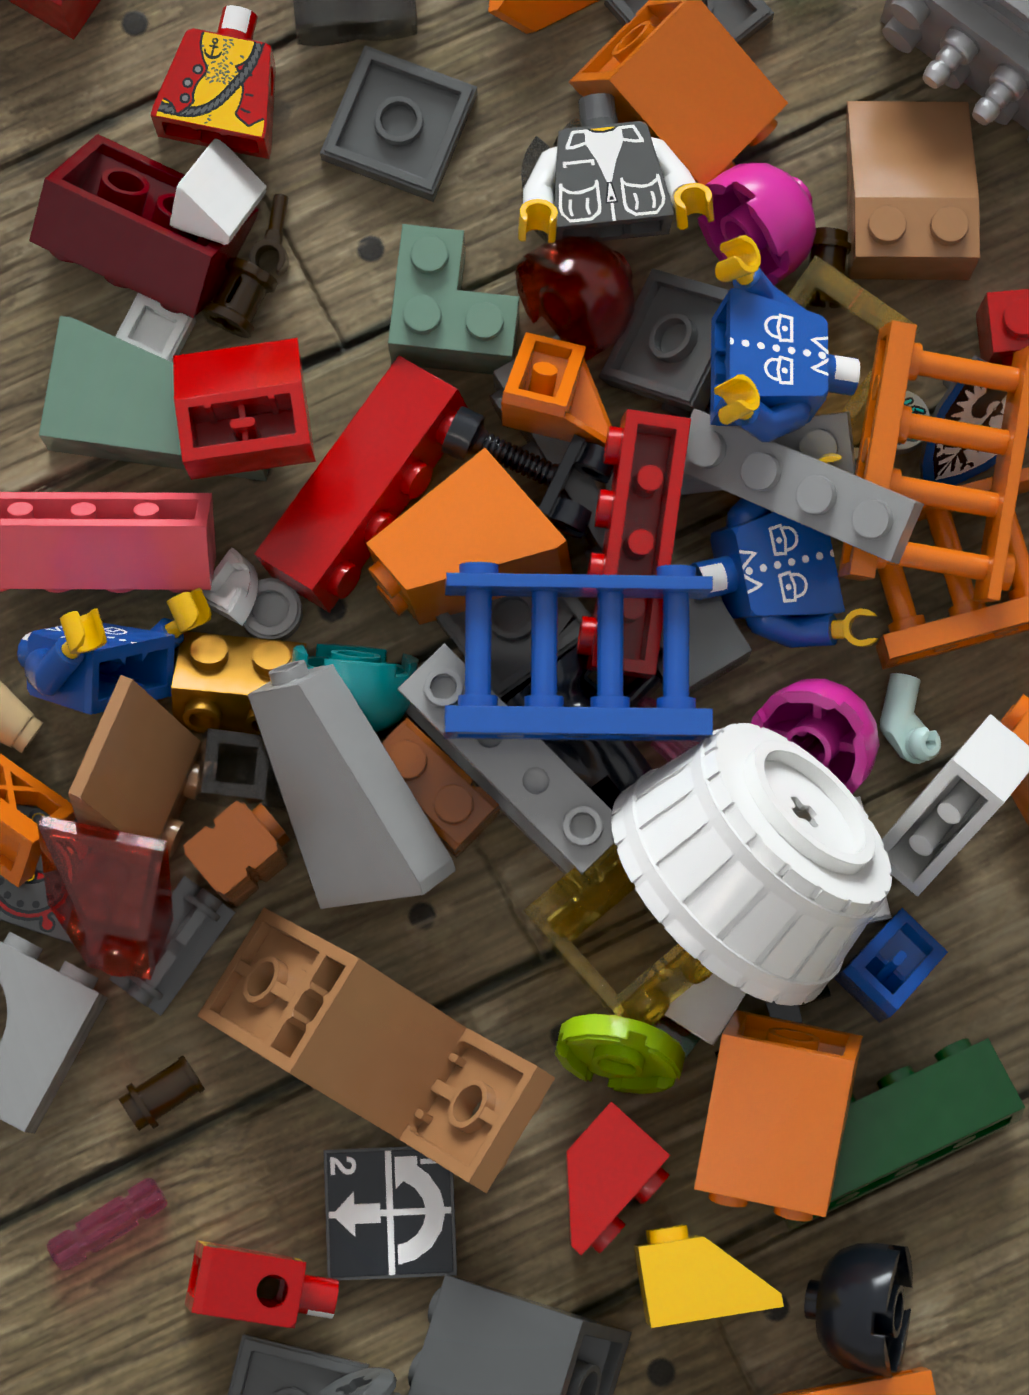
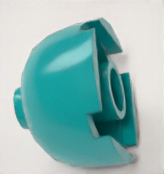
M317 644L316 656H308L304 645H296L293 648L292 662L305 660L308 669L333 664L375 732L388 730L398 723L411 703L398 691V688L418 669L419 659L403 653L402 665L386 662V649L344 644Z

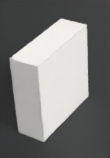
M138 293L115 337L173 362V356L180 354L196 320L195 317L193 319L183 313L170 312L164 309L159 302Z

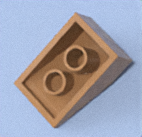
M847 101V232L849 233L848 242L851 243V251L848 254V279L970 280L980 259V215L968 102Z
M120 675L68 795L85 845L156 872L162 855L171 858L179 845L185 822L178 820L187 798L194 801L198 799L207 779L209 765L203 763L204 757L201 741L133 679Z

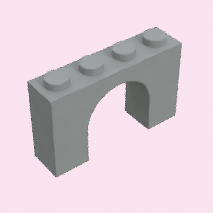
M9 931L4 942L0 941V984L7 1003L6 1027L0 1041V1120L23 1132L35 1134L108 997L93 990L99 978L67 961H64L60 971L41 963L37 959L43 949Z

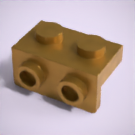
M184 632V641L180 644L171 685L173 716L187 729L201 733L220 732L262 738L248 694L271 681L268 674L270 670L292 662L293 648L296 645H304L307 651V643Z

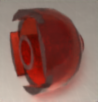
M565 235L563 239L555 240L554 243H548L547 241L523 256L527 259L517 265L515 272L517 290L524 309L533 324L542 316L561 341L586 346L585 361L613 345L625 333L635 309L632 270L623 255L590 236Z

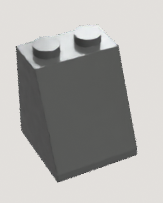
M445 1275L442 1287L434 1293L429 1305L428 1321L430 1325L423 1348L414 1357L409 1369L408 1383L410 1390L408 1395H613L632 1332L473 1281Z

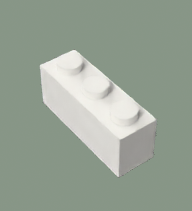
M991 714L882 839L885 846L884 850L887 851L890 860L891 875L917 897L1005 803L1029 773V746Z

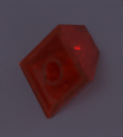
M41 815L37 826L47 904L90 968L100 969L116 977L133 976L151 980L173 922L167 841Z

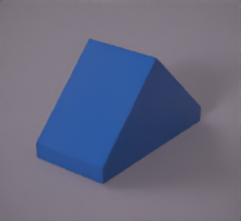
M901 908L834 979L880 1023L890 1018L902 1006L948 951L911 915Z

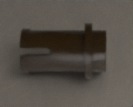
M831 227L816 228L814 243L809 255L806 293L803 297L804 304L825 308L826 302H830L829 307L831 308L843 306L842 293L846 255L851 251V243L848 242L849 233L847 231Z
M182 1055L176 1062L136 1088L132 1083L127 1085L126 1087L129 1092L120 1097L119 1101L139 1131L149 1124L155 1129L159 1126L158 1118L198 1092H203L205 1088L184 1055Z

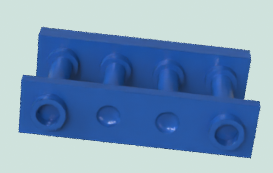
M466 562L459 564V573H446L445 596H465V694L458 696V706L445 705L444 739L701 742L704 738H710L713 735V709L696 708V698L689 697V599H706L713 590V576H696V567L690 565L658 566L656 568V575L499 573V565L496 563ZM492 596L531 597V695L524 696V706H498V696L491 695ZM558 597L597 598V696L590 697V707H564V697L557 695ZM624 598H663V697L656 698V708H630V697L623 696Z

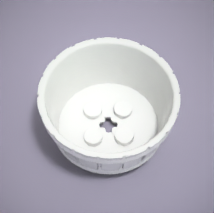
M735 723L725 728L714 730L710 738H704L699 744L662 767L649 770L642 775L633 785L619 794L613 805L612 814L614 815L611 817L614 843L618 847L616 849L631 883H634L636 887L635 890L654 917L665 926L664 929L692 957L701 961V964L716 976L734 987H739L741 991L770 1003L775 1001L776 1004L793 1006L802 1005L803 1002L808 1003L814 1000L822 992L826 984L840 971L845 956L870 919L883 908L886 896L891 888V864L887 851L884 850L883 841L873 823L868 819V815L851 792L827 767L794 742L788 741L784 736L767 728H760L758 725Z

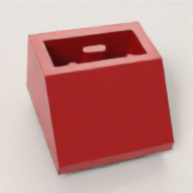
M298 338L173 356L174 404L182 462L191 480L316 462Z
M612 1101L565 1153L569 1241L571 1247L581 1256L590 1246L600 1254L625 1227L626 1224L617 1215L634 1197L640 1204H645L670 1176L661 1166L671 1155Z

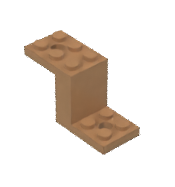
M265 907L197 1015L281 1069L404 1142L486 1194L497 1175L507 1164L510 1153L532 1116L539 1110L545 1094L555 1079L554 1076L535 1064L466 1028L360 958ZM482 1100L478 1111L471 1118L473 1110L475 1109L477 1104Z

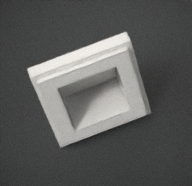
M692 957L659 1010L663 1015L705 1042L714 1045L746 993L741 991L739 987H734L704 967L701 961Z

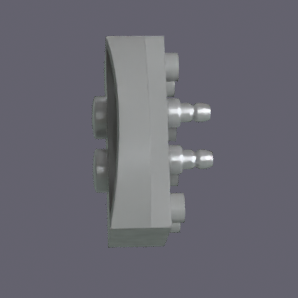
M886 0L880 20L885 24L882 33L886 40L899 51L910 53L916 47L934 60L928 64L923 74V80L927 85L937 89L945 84L950 88L958 89L965 83L982 96L975 104L972 112L973 118L978 123L986 126L995 121L999 124L1007 125L1013 119L1029 131V0Z

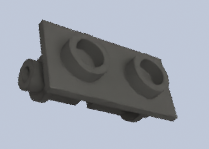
M183 876L109 980L161 1016L236 912L204 888Z

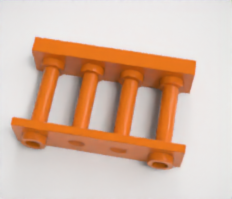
M892 320L879 328L855 475L921 502L924 506L986 517L981 553L976 554L908 542L900 563L896 564L843 542L838 577L866 581L875 578L876 569H884L886 564L976 579L973 601L982 603L999 601L1001 592L1009 590L1015 572V555L1008 553L1029 429V346L1013 354L1012 366L923 351L922 344L914 342L917 325ZM917 376L1007 392L1001 429L912 413V407L904 405L908 380L915 381ZM907 438L997 454L991 492L902 476L901 469L893 468L897 443L905 444Z
M1029 467L1023 468L1021 471L1018 494L1029 492ZM993 477L960 486L991 492ZM923 506L917 521L927 519L935 546L963 551L951 513L954 511ZM1016 511L1014 513L1008 553L1014 554L1016 560L1014 577L1011 584L1013 590L1008 593L1010 601L986 607L985 603L973 601L974 586L971 578L944 574L953 604L948 609L950 617L926 623L924 615H917L903 566L886 564L884 569H877L893 620L888 625L890 633L883 634L876 645L883 670L1029 631V554Z

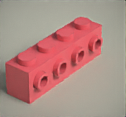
M0 492V592L9 589H44L52 593H62L72 589L107 590L113 593H126L132 590H169L174 593L191 592L197 588L211 590L216 561L212 493Z

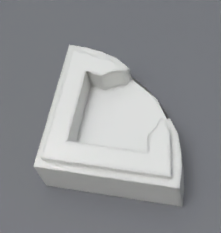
M231 548L215 568L211 590H202L210 609L243 626L254 606L258 592L256 570L234 548Z

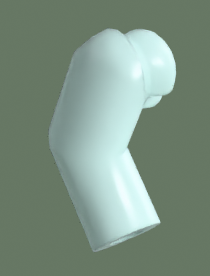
M891 673L880 718L881 732L902 759L913 764H921L932 760L939 754L941 739L936 730L929 731L914 713L921 680L907 674Z

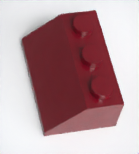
M96 134L44 179L29 242L49 250L55 258L61 261L76 263L104 276L114 286L132 289L159 302L164 309L170 312L183 313L194 319L202 310L204 304L210 302L217 295L228 274L225 265L230 257H237L257 218L259 209L255 207L228 245L173 228L170 225L175 193L179 182L185 174Z

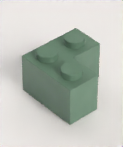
M402 224L388 338L391 364L400 355L419 367L493 375V371L515 359L519 325V296L461 290L466 255L464 230Z

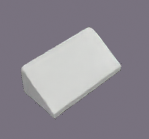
M214 138L179 182L175 193L170 225L173 228L228 245L264 197L267 186L226 144Z

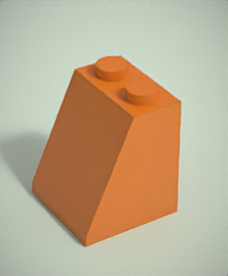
M649 0L636 13V16L625 24L569 81L574 89L583 97L596 93L613 95L615 97L618 123L646 122L651 137L664 140L690 171L696 183L706 185L722 172L736 166L733 160L747 145L750 147L755 146L768 137L778 124L774 117L788 104L702 0Z
M486 448L482 449L366 543L374 562L368 568V571L378 584L375 587L376 590L398 616L407 610L419 625L436 621V616L448 612L450 615L465 611V596H445L446 573H459V564L496 563L499 565V573L573 574L567 540ZM492 596V600L505 596Z
M735 1010L721 1037L694 1189L709 1192V1200L724 1206L746 1207L748 1201L774 1206L773 1212L776 1215L789 1220L806 1222L811 1221L813 1215L826 1217L831 1201L863 1036Z

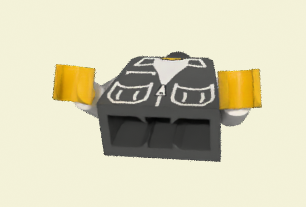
M607 93L590 94L578 101L581 127L565 128L558 131L557 147L549 148L541 153L523 189V205L519 212L518 239L519 241L526 242V233L531 230L546 232L548 234V243H552V246L667 235L670 232L674 216L673 207L676 211L677 227L680 230L688 229L687 216L694 213L703 214L707 217L709 223L713 222L712 193L707 186L696 183L690 171L664 140L651 137L646 122L618 123L615 97Z

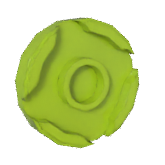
M605 1014L574 1016L562 1023L555 1050V1055L561 1065L579 1079L592 1082L594 1073L609 1078L607 1087L613 1088L615 1091L638 1094L663 1092L674 1086L675 1079H680L686 1054L680 1043L661 1029L642 1021Z

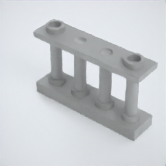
M445 643L398 688V691L411 703L405 715L467 773L477 787L480 786L499 804V809L579 889L617 853L616 849L618 847L614 843L611 817L614 815L612 810L542 740L444 739L445 705L458 706V696L465 694V663ZM498 697V706H507Z

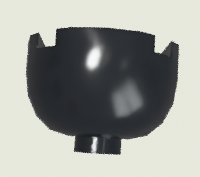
M884 1243L854 1244L839 1250L827 1262L820 1280L811 1279L809 1281L805 1294L806 1319L816 1320V1332L820 1344L827 1355L844 1368L884 1377H892L891 1371L897 1372L906 1346L911 1309L904 1310L903 1288H912L913 1284L912 1260L908 1247Z

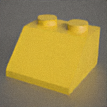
M687 1225L645 1230L647 1243L634 1245L645 1319L651 1328L784 1307L782 1293L704 1236H689Z

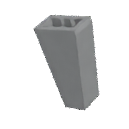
M298 660L270 670L268 674L271 681L249 693L248 697L320 909L424 895L455 872L456 869L450 854L334 665L308 669L305 660Z

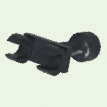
M461 406L448 429L441 452L465 462L470 455L477 454L486 448L501 466L503 464L505 468L510 466V470H515L518 474L521 472L522 476L527 474V478H532L535 482L538 480L539 484L544 483L548 490L539 509L557 530L581 539L591 519L592 512L579 503L561 498L560 496L574 468L593 480L602 483L609 482L614 471V465L603 464L605 447L586 442L585 438L574 434L561 463L552 464V461L548 460L546 462L545 458L540 460L539 455L535 456L532 452L529 454L528 450L523 451L522 447L518 448L515 444L512 446L511 442L506 443V440H500L498 436L495 438L494 434L489 435V432L484 427L485 416Z

